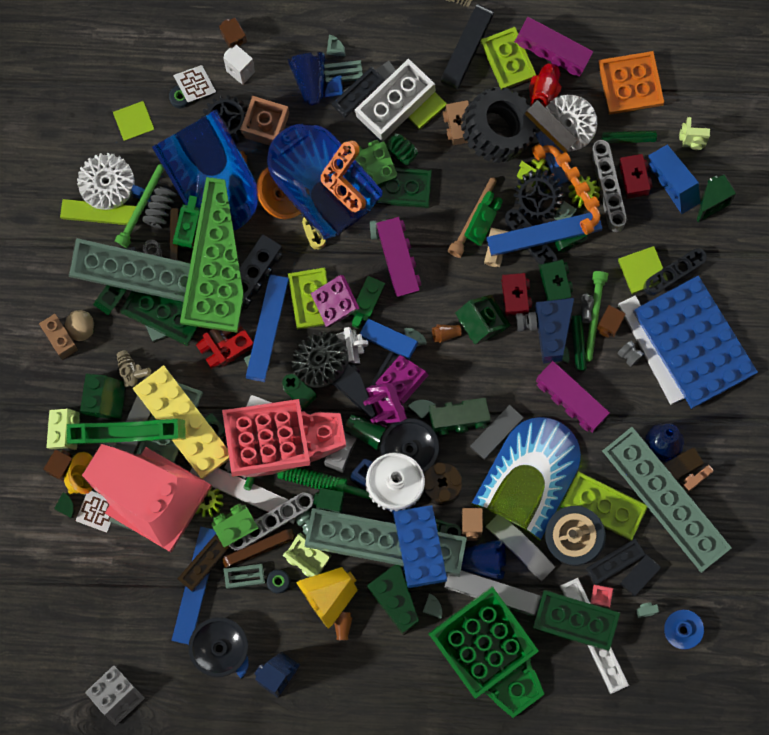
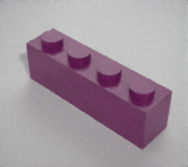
M530 17L526 18L514 41L521 48L528 49L538 57L545 58L551 61L552 64L560 66L570 74L579 77L593 53L592 50Z
M396 217L376 223L396 297L419 291L421 281L419 275H415L413 269L416 268L414 257L409 255L408 250L411 249L409 239L404 237L403 231H406L404 221Z
M554 361L537 377L538 388L543 392L547 391L557 405L561 404L566 408L565 412L571 418H577L580 421V426L585 431L590 430L593 433L609 416L610 412Z

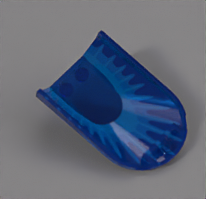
M217 109L152 146L185 205H188L191 195L197 197L196 207L201 209L206 177L224 179L233 231L239 229L251 219L258 202L257 185Z
M297 124L284 129L273 139L267 157L268 169L274 182L321 238L325 240L340 235L365 216L382 196V190L358 162L354 160L343 177L364 196L366 206L363 210L357 212L349 210L321 182L322 172L342 144L332 133L323 127ZM338 159L337 166L340 169L343 168V161ZM334 173L329 174V176H330L329 181H332V180H331V176H332ZM341 185L340 192L343 195H346L347 190L345 186Z

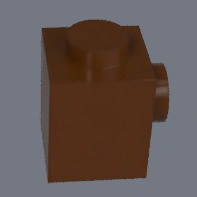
M236 18L227 19L219 26L220 33L229 48H233L235 45L239 47L247 43L246 35Z
M608 305L598 324L597 330L605 337L609 338L611 336L614 338L626 313Z
M55 449L44 467V471L63 482L72 461V454L63 449L61 452Z

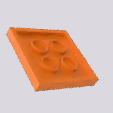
M653 51L598 61L609 115L664 106Z

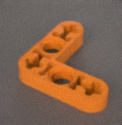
M348 141L340 146L322 172L321 182L349 210L357 212L365 208L366 200L343 177L359 154V145L355 141ZM351 146L350 151H351L352 153L347 154L348 151H349V148H348V147ZM338 159L343 161L342 169L337 166ZM334 173V174L331 176V180H332V181H329V178H330L329 174ZM341 185L345 186L347 190L346 195L340 192Z

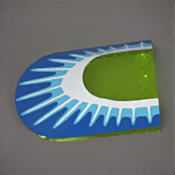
M532 418L517 425L507 437L471 505L494 512L524 528L535 536L537 540L541 541L549 520L556 513L579 468L580 447L574 434L564 424L550 418Z

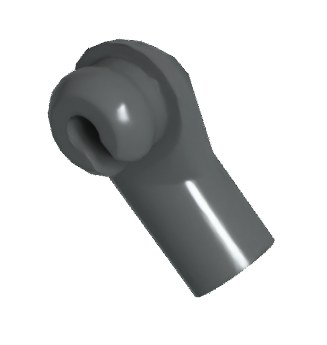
M583 294L581 297L582 322L590 323L592 321L591 312L594 298L592 295Z

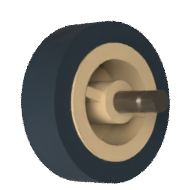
M568 506L560 509L551 517L546 527L545 538L553 556L568 565L580 566L590 563L600 555L605 545L606 532L602 521L594 512L582 506Z

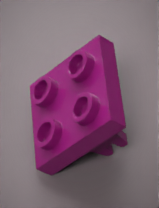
M339 275L310 293L326 327H331L359 310V306L344 275Z
M399 355L375 384L393 383L397 390L399 401L404 404L429 375L426 371Z
M393 383L372 385L366 388L369 398L363 401L364 405L372 404L377 415L370 419L372 423H394L407 419L404 407L399 401L397 390Z

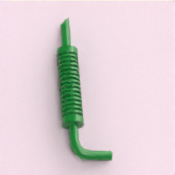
M303 467L278 473V479L289 480V482L300 483V485L307 487L311 486V488L318 490L323 488L343 492V494L346 492L372 500L369 497V492L347 485V480L337 477L336 479L335 476H329L328 474L325 476V473L314 472V470L303 469ZM247 477L243 487L245 490H251L255 477Z

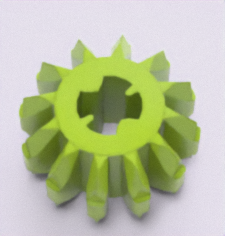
M580 176V183L585 181L590 188V192H588L590 198L595 196L599 199L600 194L597 192L600 191V187L595 186L597 181L590 182L589 176L586 180ZM569 185L568 190L571 192L568 194V197L573 198L572 204L578 202V207L581 208L584 201L577 195L574 186Z
M211 487L206 495L210 500V504L201 503L196 514L202 511V517L205 518L207 512H209L210 517H213V510L216 513L220 512L217 506L222 507L224 504L219 501L223 499V495H217L219 493L218 488L212 491L213 487Z

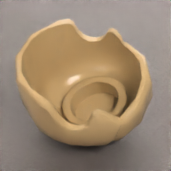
M83 310L71 312L66 318V331L73 340L83 341L88 339L93 334L94 321L92 316Z

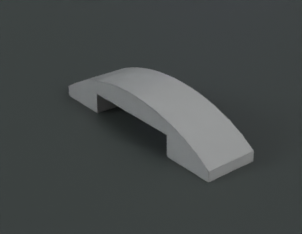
M500 513L486 526L541 582L555 568L546 556Z

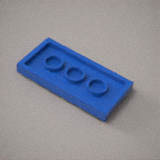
M433 506L394 511L393 515L407 587L412 588L447 582Z

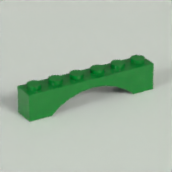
M183 419L67 424V444L186 439L185 420Z

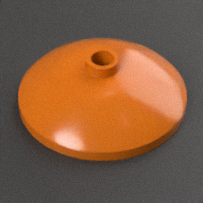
M266 168L260 174L257 181V195L263 208L269 214L279 219H291L301 214L274 182L269 169ZM305 188V193L309 196V191Z

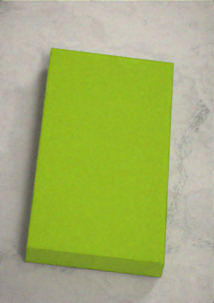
M581 472L577 473L561 506L562 508L582 506L591 510L600 518L605 529L632 541L648 508L646 504Z

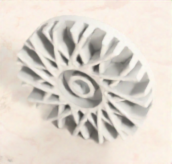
M562 95L554 98L545 107L578 139L568 151L579 150L593 139L597 129V116L591 104L584 98L576 95ZM568 119L572 122L570 127L566 124Z
M100 153L99 156L95 155L93 159L89 158L88 162L85 161L84 167H80L81 171L78 172L77 185L81 196L89 205L97 209L109 210L121 206L129 199L134 185V175L129 164L124 159H121L120 156L116 157L114 154L110 155L107 153V155H102Z
M388 453L380 456L371 464L366 476V491L369 492L372 502L378 503V507L382 506L383 510L385 508L390 509V511L409 509L411 505H415L419 500L425 485L424 474L419 464L411 457L401 453Z

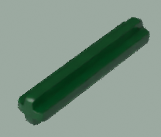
M603 132L601 140L607 143L656 142L657 132Z
M572 316L576 371H586L582 316Z

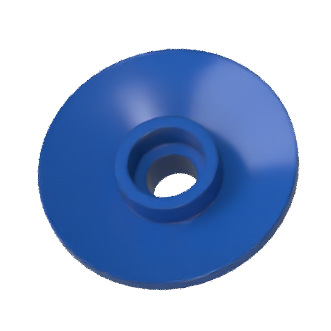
M678 610L667 618L664 625V633L668 642L674 647L690 649L701 641L704 634V626L700 617L694 612ZM680 627H685L687 632L682 634Z

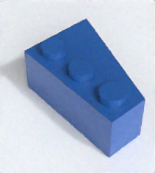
M668 144L648 155L650 171L653 174L655 173L681 214L700 204L699 182Z

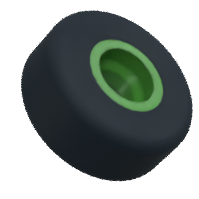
M179 85L172 88L169 93L171 104L176 108L187 107L191 102H187L185 97L182 99L177 98L179 94L183 95Z
M274 570L267 577V586L273 593H284L290 587V577L283 570ZM278 578L282 580L280 585L275 583Z

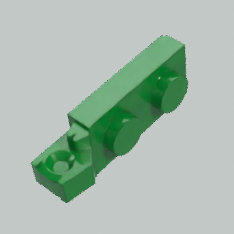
M190 195L188 205L181 207L173 244L192 248L200 214V208L196 207L197 197Z
M367 276L356 300L359 310L351 314L355 316L352 321L353 327L359 329L362 321H367L371 317L385 287L384 282Z

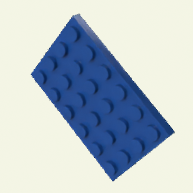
M699 276L633 310L634 315L691 409L758 373Z

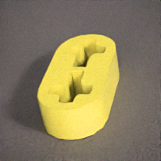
M304 217L302 221L303 228L311 247L317 250L322 249L326 245V239H321L320 244L313 242L315 240L314 234L317 232L315 229L312 230L310 225H306L308 221Z

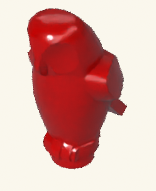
M546 64L542 67L539 75L532 77L529 88L530 106L538 100L546 107L550 101L558 96L562 86L558 83L560 69L555 64Z

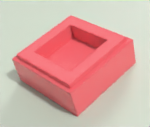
M593 585L590 604L610 608L613 588Z

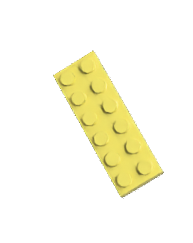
M164 365L133 388L156 420H185L186 439L172 441L202 480L229 460L228 448Z

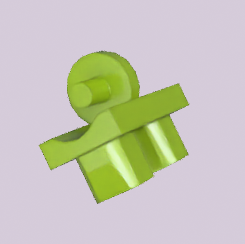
M543 158L539 162L533 159L531 164L536 166L535 169L522 161L519 165L521 168L517 177L523 179L522 175L525 173L529 175L530 170H533L535 173L537 169L549 171V168L545 166L546 160Z

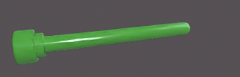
M159 164L125 230L120 235H117L114 242L126 248L129 247L131 243L130 234L164 171V165Z
M594 271L592 277L595 290L594 304L591 312L592 321L589 326L585 354L587 362L593 359L602 288L608 280V273Z

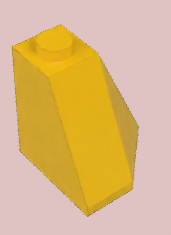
M343 567L296 582L311 607L328 629L334 624L358 590L354 584L356 582L355 577L351 572L346 573Z

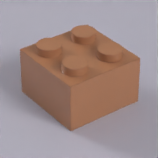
M252 96L241 127V134L245 136L243 138L271 146L276 137L284 131L289 117L288 106Z

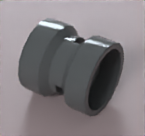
M529 312L528 314L516 313L518 332H524L526 329L537 331L536 312Z
M632 341L626 343L617 353L621 358L627 359L626 363L630 367L635 365L644 356L641 350L636 351L635 344Z

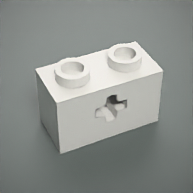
M237 45L225 52L223 58L226 71L243 85L255 73L253 59Z

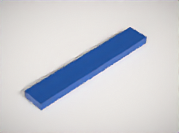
M586 213L487 237L491 257L585 235L580 226V221L586 218L591 220L593 215ZM601 221L594 227V232L602 231Z
M269 276L246 379L261 382L266 380L289 281L286 277Z
M200 527L192 561L216 534L214 529ZM209 574L193 592L185 586L172 641L189 645L190 637L197 625Z

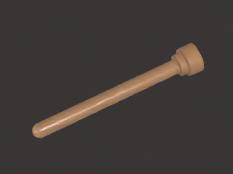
M490 178L458 240L451 243L448 249L451 255L461 258L464 253L463 244L467 239L464 234L479 203H481L488 191L492 192L497 182L496 178Z

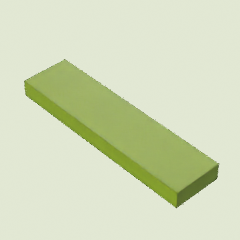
M63 199L60 218L127 225L136 206L121 205L114 209L102 210L92 207L86 201Z

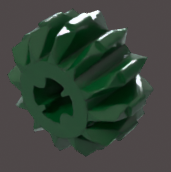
M399 134L391 137L386 144L389 153L405 165H409L418 154L415 146Z

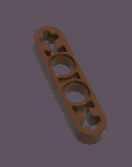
M287 529L222 558L226 569L284 545L296 537L292 529Z

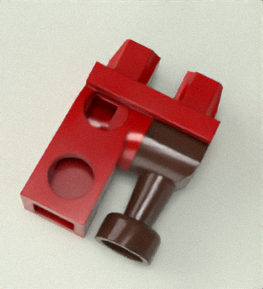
M240 322L238 326V332L240 333L231 339H228L227 336L232 332L212 329L208 333L203 334L204 339L196 344L201 354L210 349L214 353L205 359L211 369L220 365L224 367L240 355L252 350L254 343L245 329L243 330Z

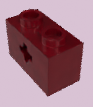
M643 154L620 158L619 167L626 199L649 195L650 188L653 186L651 177L647 176V171L649 170L647 159L644 160Z
M525 273L502 275L505 317L516 316V313L528 314L529 309L532 308L531 297L527 296V290H530L529 279H526ZM515 292H518V294L520 295L519 298H516V295H514Z

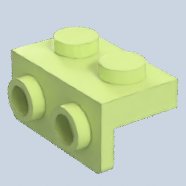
M687 117L686 122L682 123V129H680L679 140L683 141L682 147H691L693 150L705 148L710 137V129L691 128V117Z
M70 409L49 410L46 448L77 449V444H67V424H79V412Z
M299 533L283 556L287 558L288 563L302 569L306 576L318 575L332 555L326 551L304 547L306 536Z

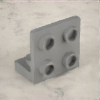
M112 666L85 692L115 726L145 699L115 666Z

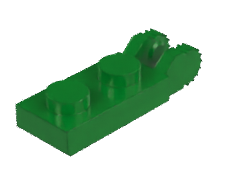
M488 191L481 203H479L464 234L465 237L477 245H482L497 214L496 211L500 209L503 202L500 197H497L489 207L488 205L494 198V193Z

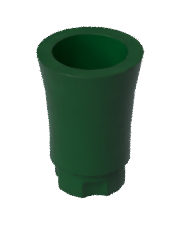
M352 414L345 425L344 431L378 451L381 448L382 437L389 426L376 422L372 423L370 420Z

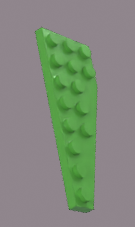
M206 177L180 324L238 332L244 294L226 182L224 179Z

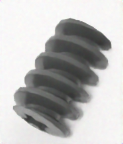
M159 186L153 190L154 195L150 197L152 202L148 203L149 209L145 210L147 216H144L142 220L149 226L162 229L160 224L167 223L162 218L169 217L165 210L171 211L168 203L174 204L170 197H176L177 194Z

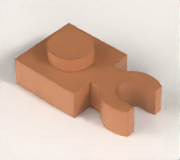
M708 465L695 476L693 474L689 475L684 480L685 484L682 488L686 493H689L714 470Z

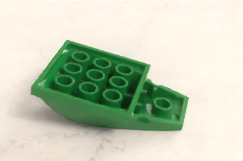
M491 586L428 633L475 699L484 693L514 718L544 695L537 674L530 663V658L539 650L494 587Z

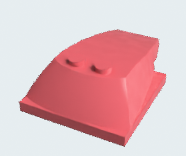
M299 399L222 410L232 477H258L272 475L297 467L309 466L311 462L346 447L341 414L323 412L311 415L301 411Z
M101 444L82 475L107 500L109 507L105 512L106 515L170 553L212 487L208 482L147 447L139 455Z

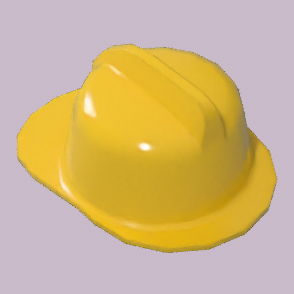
M79 452L74 455L69 470L64 476V483L68 488L69 494H88L93 489L82 477L93 459L89 453Z

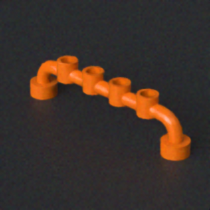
M537 144L533 146L532 152L538 161L546 157L545 153H552L557 164L565 172L566 178L573 184L577 195L584 201L586 209L593 215L591 220L586 218L580 221L583 232L586 235L594 232V227L600 221V213L597 209L600 204L595 196L590 198L588 192H590L588 184L585 181L580 183L578 180L580 172L577 167L571 168L568 163L571 162L568 153L561 154L552 145L541 146Z

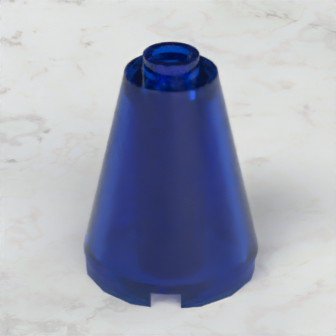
M311 52L288 59L289 66L305 102H309V105L319 104L320 100L323 99L324 52H317L318 56L312 55Z
M659 423L648 431L645 443L659 460L670 461L681 453L684 446V438L681 431L675 425Z
M503 540L465 547L461 570L491 578L503 579L505 571H502V567L506 565L505 544H502Z

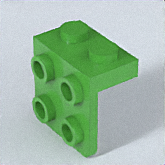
M377 139L369 142V147L362 149L361 146L359 147V154L354 162L374 186L397 176L384 141L379 142Z
M237 504L230 508V513L226 515L221 513L213 518L212 527L223 547L258 529L246 505L241 506V504Z

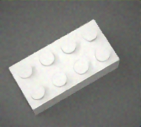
M407 59L355 109L356 117L381 141H384L436 91L435 83L414 63Z

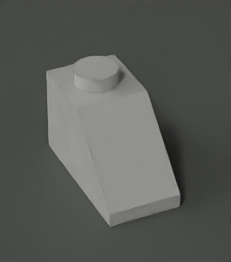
M345 432L346 447L326 456L324 461L326 467L341 473L344 472L357 440L356 437Z

